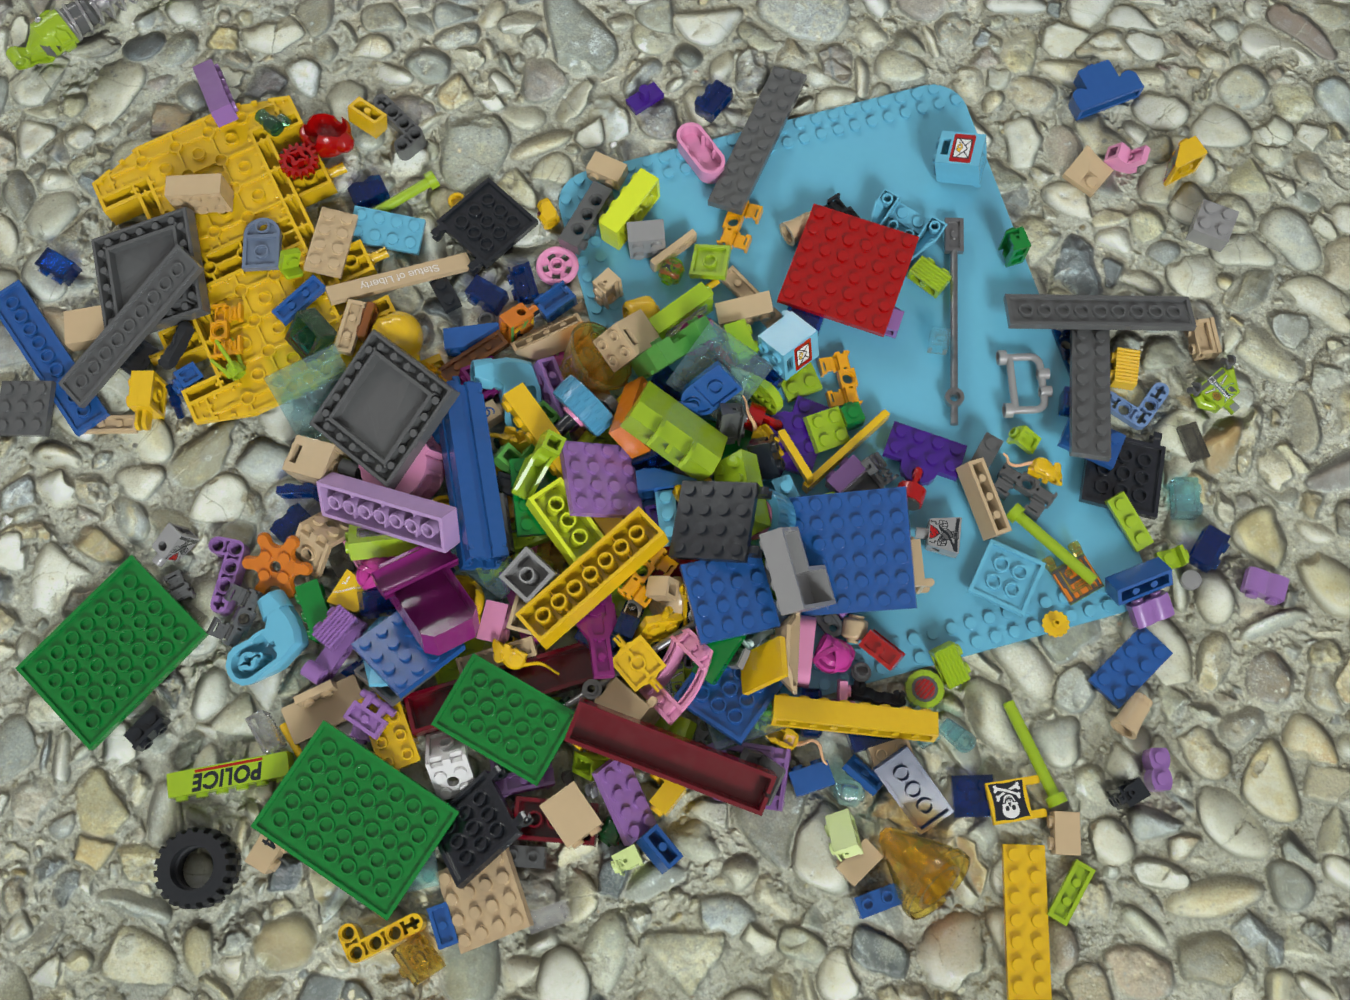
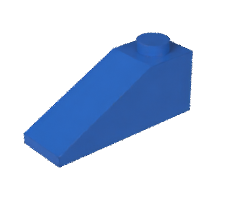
M499 323L444 328V349L447 355L451 357L460 355L498 330Z
M658 468L635 470L638 495L641 500L655 499V492L674 489V486L682 485V480L697 481L694 478Z

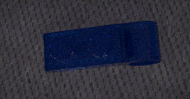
M286 483L284 486L276 487V494L283 499L314 498L320 503L317 485L312 483H302V485Z

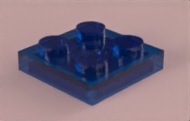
M993 774L950 776L954 818L991 817L984 784L993 782Z

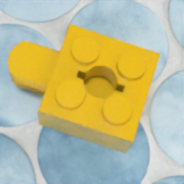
M154 370L131 371V377L128 380L129 395L126 397V404L135 412V429L137 431H150L152 419H165L169 384Z

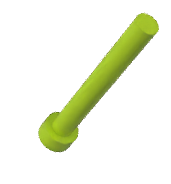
M430 170L423 174L424 179L372 209L389 212L429 188L432 190L438 188L440 184Z
M1017 503L1007 513V519L1012 524L1016 521L1089 585L1098 578L1095 573L1024 513L1026 509L1022 505Z
M1014 700L1004 703L1003 707L1048 796L1045 801L1049 809L1068 801L1064 791L1059 792Z

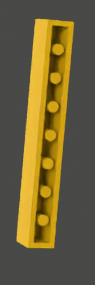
M785 693L774 695L772 700V726L933 743L939 736L938 712H933L931 709L914 710L907 706L895 708L888 704L876 706L868 702L858 704L851 703L848 700L830 701L828 698L810 699L808 696L792 697Z

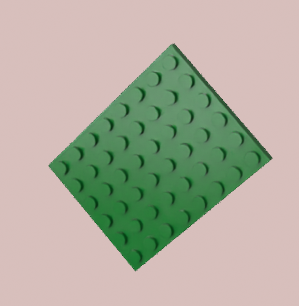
M130 555L15 669L89 750L94 751L209 634L135 556Z
M323 720L250 827L387 921L460 811L328 721Z

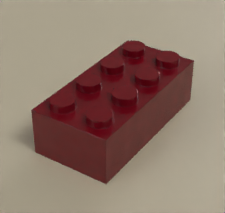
M516 796L514 817L516 818L524 810L527 815L530 813L534 819L532 824L521 828L523 834L517 840L564 844L539 806L548 799ZM590 803L599 816L600 804ZM590 834L585 837L582 846L596 847L597 834L593 837Z

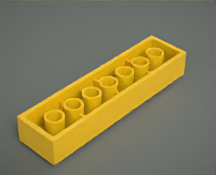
M638 506L515 615L547 650L669 542L665 532Z

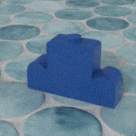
M1109 60L1090 64L1078 71L1073 82L1077 89L1073 92L1068 107L1077 121L1139 97L1144 85L1134 71L1126 70L1122 72L1121 76H1118Z

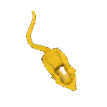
M505 426L502 434L490 433V437L499 439L501 446L509 442L520 453L530 445L522 429L516 431L515 427Z
M493 639L492 648L495 662H503V664L513 670L532 665H541L557 675L560 674L543 662H526L527 653L518 648H512L513 645L509 643L503 644L499 640Z

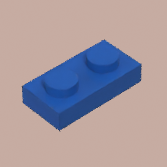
M855 754L842 767L850 777L858 781L864 790L868 791L872 796L883 785L877 774Z
M443 902L427 908L438 949L441 950L459 943L447 903Z

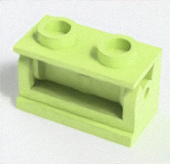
M848 808L825 816L827 824L824 825V829L831 840L829 849L832 855H836L841 862L842 857L849 858L858 854H864L855 818Z
M635 844L611 856L613 861L610 864L615 874L620 873L621 876L625 875L624 870H631L637 866L645 865Z

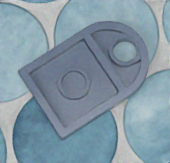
M258 218L250 222L245 228L242 254V269L244 272L279 270L282 232L277 223L272 219ZM262 225H268L266 230L259 231Z

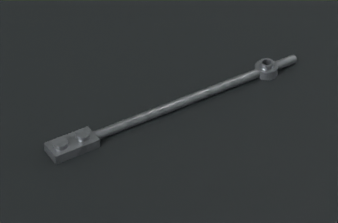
M945 217L944 222L948 225L944 230V254H950V275L952 278L950 280V389L947 390L944 401L950 407V425L957 426L958 407L964 401V393L958 388V254H963L964 218ZM955 397L957 401H952L950 398Z
M764 566L768 583L771 587L770 572L767 570L766 566ZM692 620L671 635H679L686 628L695 629L694 621ZM671 635L652 646V649L658 653L669 646L672 640L670 638ZM615 670L614 678L621 677L617 670ZM614 678L601 679L600 681L595 679L587 680L583 684L582 692L565 703L566 706L570 709L578 704L580 697L595 700L598 696L602 695L604 687ZM594 686L595 691L590 693L589 688Z

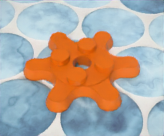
M260 533L257 537V542L261 548V553L258 556H245L242 560V566L245 569H252L258 573L259 582L256 584L255 590L267 594L271 587L277 586L286 593L289 599L295 598V577L297 575L308 576L313 572V566L310 562H303L296 558L295 552L300 546L299 538L291 535L286 538L284 544L278 545L273 542L269 533ZM274 561L280 563V571L275 570L271 566Z

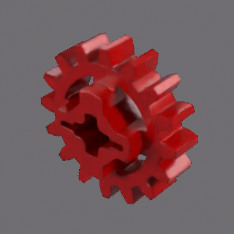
M296 142L294 147L289 144L288 150L283 148L284 154H279L281 160L278 161L282 172L287 177L292 175L293 180L297 177L303 180V176L310 178V173H316L315 169L319 168L318 163L320 160L316 150H313L311 145L306 147V144L302 143L299 146L298 142Z

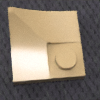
M1087 145L1066 170L1062 178L1091 198L1110 177L1114 169L1103 162Z

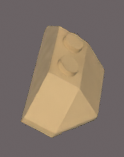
M574 313L572 316L558 318L529 331L510 344L516 355L537 361L551 357L559 352H565L568 348L573 347L584 323L579 314Z
M801 612L791 614L780 624L779 628H775V635H771V639L777 636L785 637L788 677L780 681L793 695H797Z

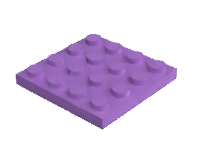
M565 441L560 453V460L570 516L622 517L624 519L638 506L643 510L641 498L638 495L634 460L620 445Z

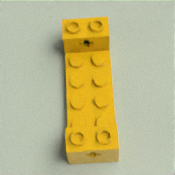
M573 745L580 752H583V750L589 752L587 749ZM650 774L651 778L659 785L663 782L649 801L652 805L650 809L659 817L662 815L667 817L687 790L684 786Z

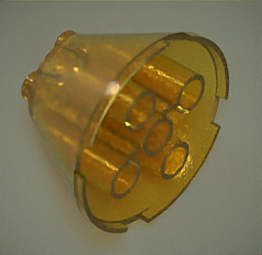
M582 322L573 329L561 365H559L563 380L572 375L591 392L617 390L624 387L632 374V367L629 364L615 373L612 371L592 342L607 330L606 327L595 322Z

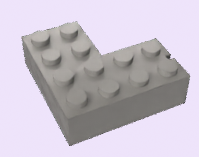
M780 527L759 534V544L766 558L765 566L770 572L771 587L776 594V605L782 616L816 610L836 604L826 566H809L798 527Z

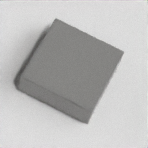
M739 648L728 667L743 670L751 651L746 648Z

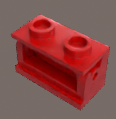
M870 629L858 644V646L889 671L894 670L905 656L903 651L875 629L873 631Z

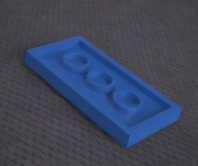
M1146 627L1137 629L1087 681L1116 709H1119L1173 652Z

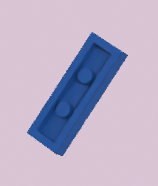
M312 275L271 312L287 326L325 292L326 286L316 276Z

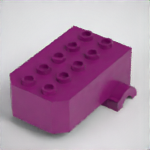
M417 546L378 565L379 569L372 572L371 576L380 594L385 600L390 599L423 651L428 654L441 655L476 637L480 626L477 606L450 569L459 564L455 553L452 554L450 550L447 553H443L430 548H423V546Z

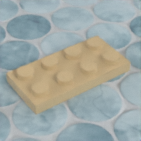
M326 207L321 208L304 263V271L341 279L358 223V215Z

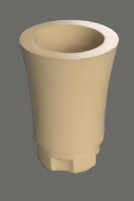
M811 211L780 224L781 235L790 246H794L800 240Z
M1140 692L1134 693L1119 714L1110 722L1111 727L1126 738L1136 739L1139 729L1153 704L1152 700Z

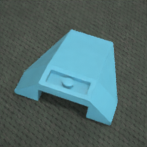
M886 188L883 189L876 200L870 219L871 222L918 236L919 240L912 260L934 244L948 225L933 215L928 219L902 204L900 196Z

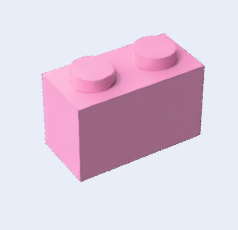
M486 599L476 638L492 642L495 638L505 644L510 637V630L506 627L512 606Z

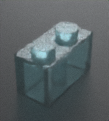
M1174 477L1168 482L1171 519L1195 520L1203 512V504L1200 502L1202 488L1198 477Z

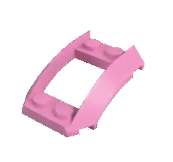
M690 628L682 630L683 633L670 636L672 639L670 646L662 659L667 666L656 677L658 682L665 687L675 674L686 653L699 668L694 680L682 698L677 702L665 688L660 689L657 685L656 687L660 690L658 693L650 684L638 690L646 700L651 696L658 699L654 709L669 725H672L698 694L708 673L714 652L707 644L700 645L698 636Z

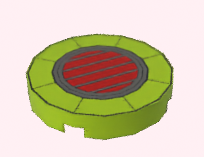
M921 669L914 671L908 676L904 684L906 699L912 706L917 709H931L943 699L945 687L943 680L937 673L932 670Z

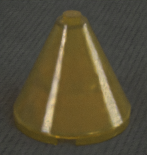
M886 827L879 834V844L902 910L913 920L928 916L947 901L944 896L951 888L956 890L960 886L969 870L970 857L960 848L894 827Z

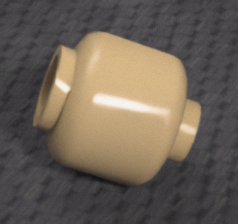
M849 614V617L843 619L841 635L847 638L846 642L858 644L859 640L865 637L869 623L864 620V616Z

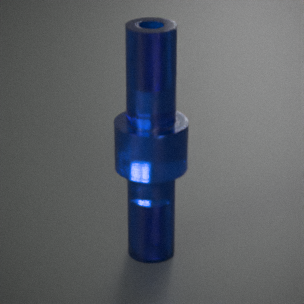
M168 384L166 389L170 397L168 399L169 403L174 408L177 419H182L185 415L181 407L180 396L172 389L171 385L173 384Z

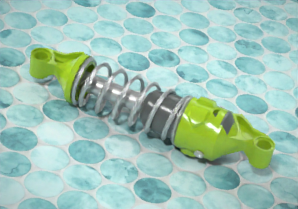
M74 0L68 4L62 3L61 9L55 7L52 10H45L30 24L27 46H12L7 49L6 56L18 70L28 69L39 63H52L60 55L76 49L77 44L83 40V35L88 32L94 33L95 25L99 23L105 26V20L101 14L102 11L111 18L116 19V13L112 5L115 4L121 10L127 11L126 3L124 0H120L123 5L122 7L117 2L119 0H90L89 2L87 0ZM129 0L134 4L138 3V0Z

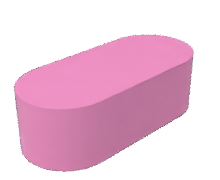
M694 122L681 125L676 134L679 153L702 182L707 184L717 183L725 168L723 153L702 126Z
M801 615L798 687L809 688L816 629V617Z

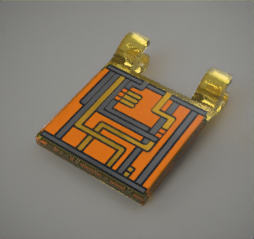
M1073 541L1068 544L1070 552L1097 575L1083 553L1079 542ZM1052 556L1042 559V562L1046 563L1045 568L1055 580L1070 606L1104 587L1099 576L1089 585L1065 563L1056 567Z

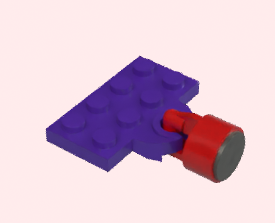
M797 396L792 412L782 411L770 417L765 415L767 407L754 402L749 403V412L755 420L757 427L767 424L774 432V437H778V431L785 429L812 472L818 453L816 454L803 418L830 409V407ZM748 418L743 427L745 430L753 432L752 423ZM779 442L778 444L784 452V455L780 456L785 461L784 470L801 476L782 443Z
M894 421L882 456L900 462V475L906 481L899 482L897 487H907L909 510L921 509L927 492L923 486L931 484L937 475L953 481L957 480L958 474L955 468L962 465L967 445Z

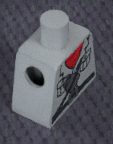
M931 518L927 523V528L916 527L915 538L924 539L925 549L928 551L956 558L959 554L962 518Z
M168 523L152 545V548L157 552L152 561L159 567H162L167 560L178 562L200 539L189 528Z

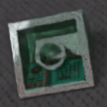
M316 308L297 311L284 339L307 364H310L331 347L337 332Z

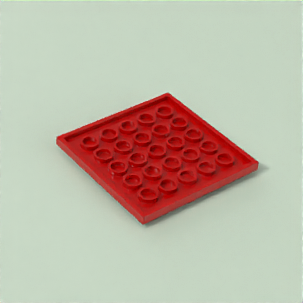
M813 204L777 302L884 337L919 237Z

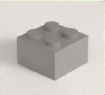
M1203 199L1196 209L1185 240L1221 252L1229 242L1239 211Z
M663 219L627 222L630 259L642 260L655 257L666 249Z
M525 547L501 573L499 578L528 603L556 579L559 574L532 549Z

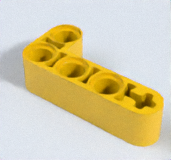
M412 913L367 937L364 936L360 925L357 923H347L340 927L338 937L347 959L352 963H359L420 933L426 928L427 919L422 913ZM414 919H419L417 926L406 927V925L412 924ZM349 927L354 930V936L351 939L346 936V931ZM395 927L401 930V935L398 939L394 938L392 934ZM376 937H379L382 942L378 949L373 944ZM357 947H360L362 950V956L359 959L354 955V950Z

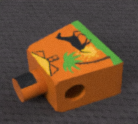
M519 303L499 315V331L509 344L534 327V317L540 313L538 307L532 304L527 308L523 303Z

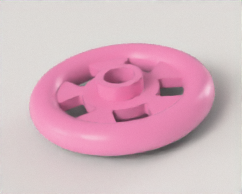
M554 246L544 250L536 261L537 275L544 283L551 286L555 283H560L562 280L565 284H568L575 278L579 269L577 256L572 251L561 246ZM554 254L556 257L549 261L547 257ZM563 255L569 258L566 262L561 258ZM548 265L549 271L544 272L543 266ZM566 267L571 268L569 274L565 273ZM553 274L560 275V279H553Z

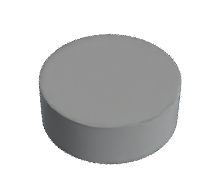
M1187 570L1180 576L1181 586L1189 591L1197 589L1202 583L1200 574L1194 570Z

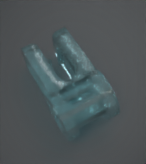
M947 718L940 725L939 733L959 752L968 753L976 746L975 736L950 718ZM968 739V745L964 747L962 745L963 740Z

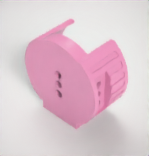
M433 436L427 441L395 490L426 499H431L439 490L444 480L445 470L441 446L434 440ZM358 464L363 481L386 487Z

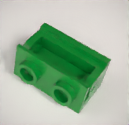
M1023 226L1009 228L998 247V251L1003 249L1002 255L1006 262V268L1023 263L1031 247Z

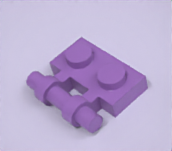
M363 689L360 692V696L365 698L363 702L359 703L354 700L343 715V718L377 740L389 724L383 717L385 714L394 717L397 710L388 702L379 699L373 691L369 692ZM371 704L379 708L377 713L368 709Z

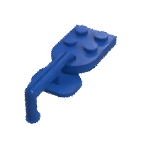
M716 361L683 387L681 401L678 402L696 415L704 416L719 408V403L727 402L742 391L743 386L719 361Z

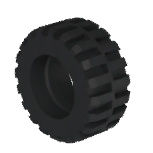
M191 827L187 831L181 830L177 832L176 837H170L166 841L168 845L160 848L159 853L161 856L156 858L154 865H157V871H153L154 877L158 878V882L155 883L156 888L163 890L160 894L163 899H169V904L179 906L182 909L209 908L214 906L215 903L225 900V895H230L234 890L231 887L232 884L238 883L239 877H236L237 871H241L242 865H238L241 855L235 852L238 847L235 842H230L231 837L227 834H222L219 830L204 827ZM197 848H204L212 857L213 871L206 884L200 888H192L185 881L183 866L186 858L192 851Z

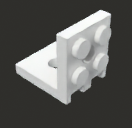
M443 731L426 734L425 766L436 796L442 800L452 799L475 779L468 758L467 745ZM456 777L458 780L450 781L448 778Z

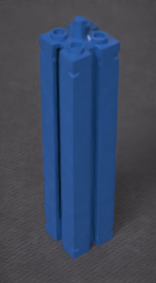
M453 376L452 380L447 381V383L460 392V395L438 425L449 504L457 509L460 543L456 545V552L459 559V571L475 570L476 568H482V570L498 569L502 561H505L509 556V552L506 547L507 539L484 395L482 394V383L466 381L461 385L460 377Z

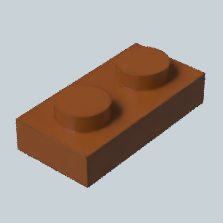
M367 302L366 308H363L362 321L356 330V334L362 343L369 336L379 314V309L373 302Z

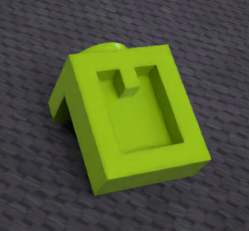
M298 247L280 251L278 268L288 280L302 277L304 274L299 267L301 251Z
M1023 425L1012 428L1006 442L1008 444L1015 443L1029 455L1034 453L1042 438L1029 427Z
M1183 544L1154 554L1155 558L1159 557L1172 570L1181 568L1189 563V553L1184 549Z

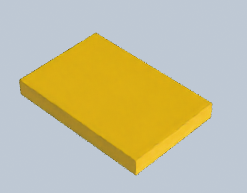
M777 636L750 650L751 652L743 670H741L742 694L750 695L788 677L785 637Z

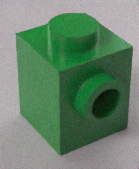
M859 402L843 404L840 412L847 431L863 426L865 416Z

